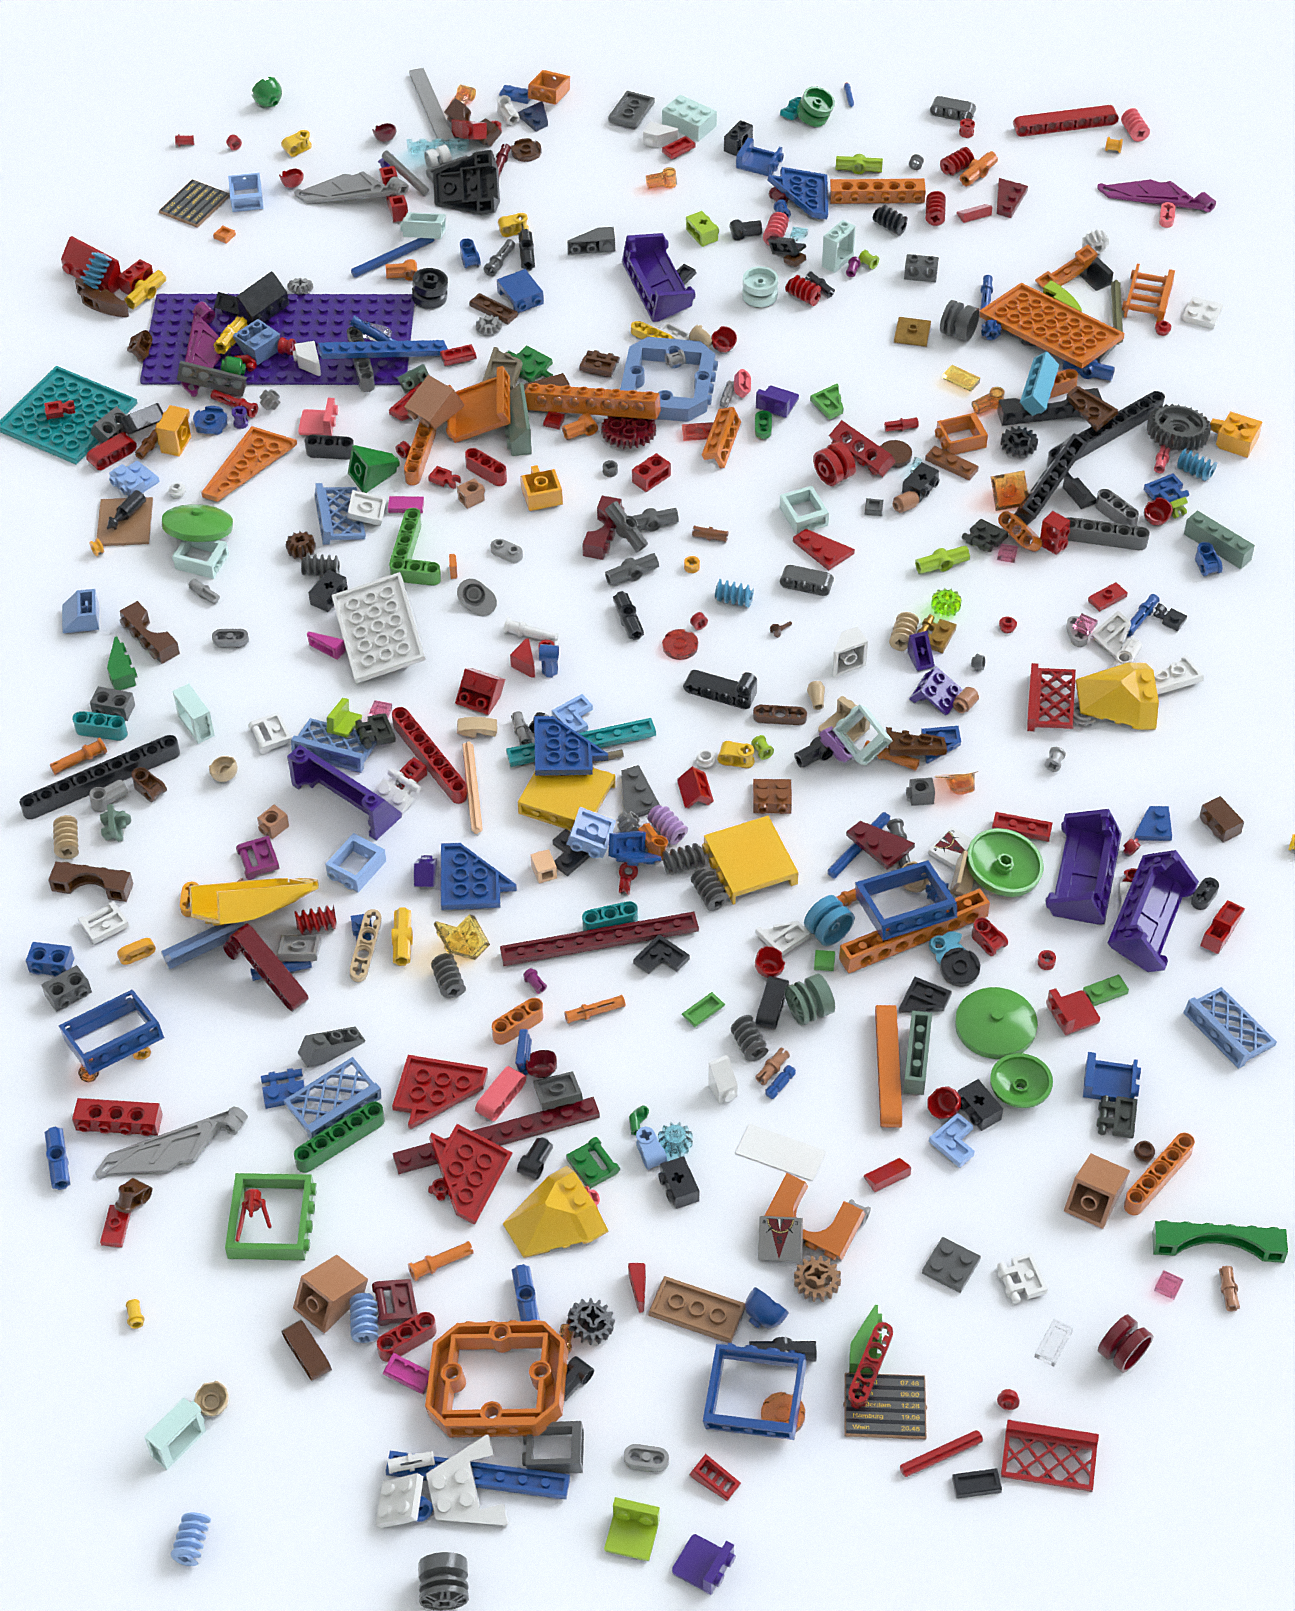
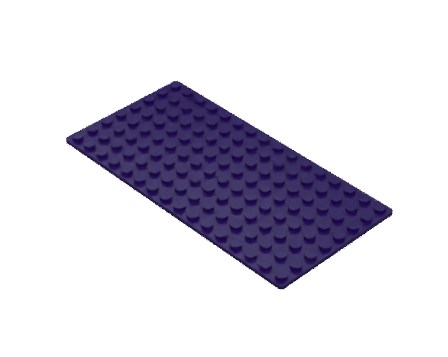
M157 294L149 330L153 341L150 346L149 355L143 361L140 383L143 385H181V381L177 380L180 361L185 362L194 315L192 311H194V307L199 302H205L215 312L214 320L207 324L219 337L225 328L237 316H240L214 308L217 294ZM288 294L289 305L267 320L265 324L278 332L280 337H284L286 340L295 339L296 344L315 341L321 375L317 376L299 368L298 362L294 361L293 355L277 352L257 365L254 371H248V368L245 366V374H241V376L247 377L246 385H359L352 358L321 359L317 349L318 343L348 342L347 329L351 327L349 324L354 315L366 323H371V326L392 339L411 341L415 306L412 294ZM366 334L363 335L365 342L376 341ZM237 343L231 346L225 354H220L221 358L213 369L220 370L222 359L225 360L227 356L244 355ZM409 357L369 358L375 385H400L397 377L408 371Z

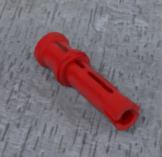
M213 390L210 395L212 400L233 408L242 405V407L246 408L247 415L251 418L256 416L259 409L256 403L247 402L244 398H235L218 390Z

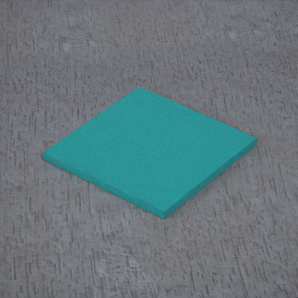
M55 366L0 419V433L77 465L99 443L90 434L93 424L116 406L127 415L138 402L134 397ZM60 400L62 403L69 400L74 401L76 413H64V417L46 418L44 403Z

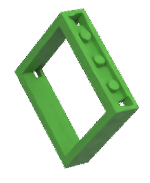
M235 1173L225 1244L227 1258L305 1260L306 1251L310 1249L308 1233H312L313 1221L310 1220V1216L315 1212V1202L312 1200L313 1196L317 1195V1183L313 1182L312 1174ZM246 1188L304 1189L297 1244L239 1243V1241L235 1240Z

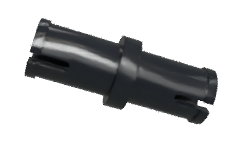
M812 271L807 273L806 281L809 280L811 283H815L816 286H820L821 292L828 298L833 296L834 293L832 292H835V289L829 286L825 279L819 278Z

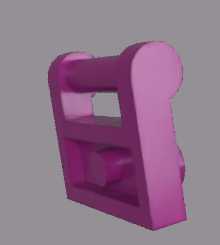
M269 835L240 843L236 846L237 854L240 855L245 868L244 874L246 879L251 880L257 875L280 869ZM253 850L258 866L252 867L248 851Z

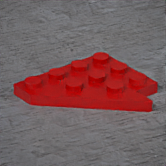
M408 1054L392 1108L394 1111L411 1113L408 1128L413 1129L483 1090L488 1075V1068Z
M456 1124L448 1140L431 1132L429 1140L455 1214L475 1225L513 1152L459 1124Z

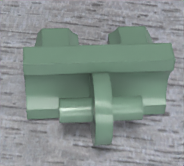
M421 364L397 377L403 392L406 393L420 382H423L429 373L425 365Z
M112 803L107 805V812L100 814L101 823L104 826L108 825L101 829V835L105 840L115 838L118 842L123 841V829L131 823V816L123 810L120 812L116 811Z

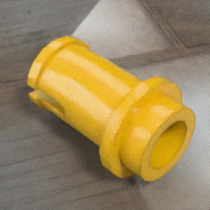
M138 1299L128 1300L126 1302L128 1312L127 1324L133 1329L140 1328L145 1321L144 1316L141 1314L140 1301Z

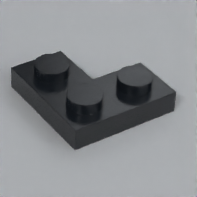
M564 829L552 840L553 845L564 852L554 862L559 871L569 876L590 856L589 853L582 850L574 851L567 845L570 831Z
M658 935L633 959V964L648 974L661 962L678 972L690 960V955L661 935Z

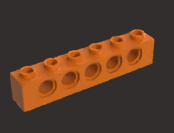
M925 178L830 179V204L925 203Z

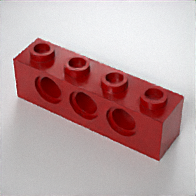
M843 420L828 435L832 440L831 444L836 441L843 443L850 450L853 457L856 458V462L862 467L865 465L869 467L868 470L874 475L879 474L881 477H884L896 462L892 454Z
M77 1098L72 1121L75 1130L81 1132L94 1131L103 1134L120 1133L123 1135L158 1136L163 1113L160 1103Z

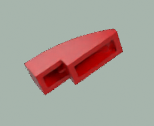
M1227 900L1204 933L1200 946L1219 954L1241 919L1245 908Z

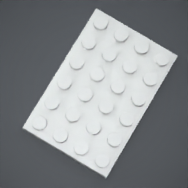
M400 572L332 595L356 684L426 660Z

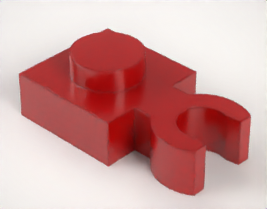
M61 400L44 403L47 419L64 417V413H76L73 400L62 403Z
M436 466L428 476L429 482L442 487L448 484L450 488L456 489V482L461 483L459 475H452V471L440 466Z

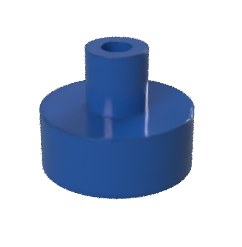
M424 1496L420 1497L418 1518L416 1520L418 1522L427 1520L433 1512V1504Z

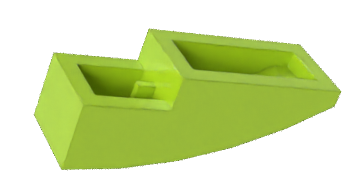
M1050 281L1043 287L1044 294L1082 312V308L1076 299L1057 283Z

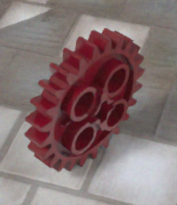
M607 416L608 419L604 418V422L601 423L602 438H605V442H610V445L616 444L617 448L620 445L623 449L626 446H629L630 449H632V446L636 448L639 445L645 446V443H650V440H654V436H656L655 420Z

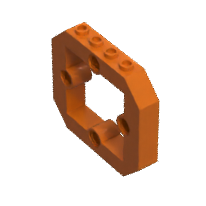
M510 1320L508 1322L466 1321L465 1323H456L433 1342L425 1402L429 1418L449 1438L483 1437L485 1435H489V1437L527 1436V1434L539 1436L547 1429L546 1427L550 1423L556 1422L563 1416L568 1360L566 1342L545 1321ZM542 1348L541 1360L532 1363L529 1368L532 1384L538 1390L536 1408L502 1409L498 1402L490 1401L485 1403L481 1409L452 1410L454 1393L462 1391L466 1386L463 1369L458 1364L459 1350L495 1349L497 1352L505 1353L511 1349Z

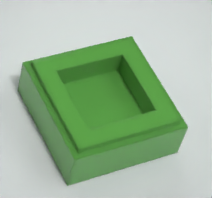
M815 950L814 970L834 971L835 951Z

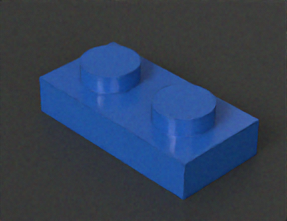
M504 85L499 93V97L505 95L510 97L511 101L528 104L531 100L528 98V89Z

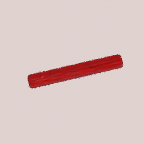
M975 1430L900 1465L901 1473L908 1477L983 1442L982 1434Z

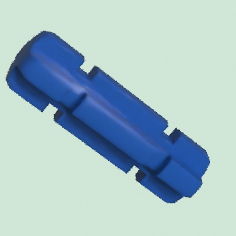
M787 1065L783 1069L784 1072H781L771 1083L772 1085H769L765 1090L767 1097L774 1099L778 1095L777 1092H780L790 1081L789 1079H792L796 1074L794 1067Z

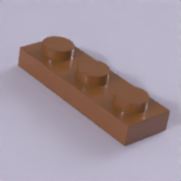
M935 445L925 455V461L969 481L979 469L978 465Z

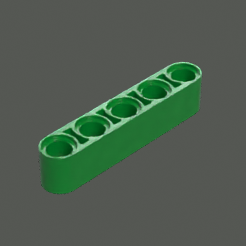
M374 1101L364 1105L297 1147L294 1151L297 1170L307 1173L380 1128L385 1122L382 1104Z

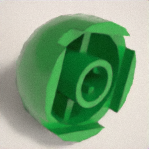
M271 76L267 80L261 79L252 88L253 95L251 94L252 98L260 106L266 108L276 106L282 97L280 83L275 77Z

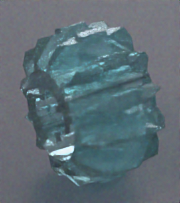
M680 1121L677 1125L670 1122L669 1127L663 1125L662 1131L658 1133V1141L665 1153L669 1152L670 1157L674 1154L681 1157V1152L688 1154L689 1148L693 1146L692 1131H689L687 1125L682 1127Z

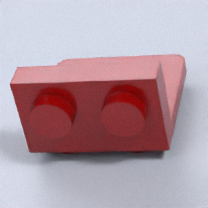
M1057 988L1049 990L1046 1005L1064 1035L1100 1023L1101 1018L1084 991L1079 990L1061 997Z

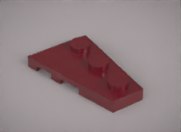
M999 178L996 214L1012 218L1026 195L1028 186Z
M861 820L846 831V836L886 870L915 848L914 842Z

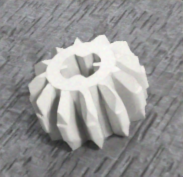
M1096 229L1095 231L1091 230L1090 233H1085L1086 236L1082 238V248L1088 244L1099 255L1101 252H1106L1105 249L1109 247V237L1103 230L1099 231Z

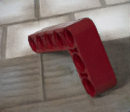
M246 923L229 936L223 946L227 956L235 960L243 955L287 1009L293 1012L309 999L303 987L251 925Z

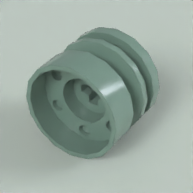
M819 973L805 978L803 983L798 981L794 985L791 984L785 987V997L790 1012L801 1026L808 1024L809 1021H815L817 1016L821 1018L835 1012V1000L827 981Z

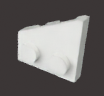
M798 920L786 924H774L773 928L762 929V927H757L755 930V934L769 947H775L780 950L782 956L811 937V933Z

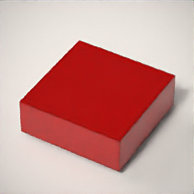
M549 411L543 421V426L560 430L565 420V414Z

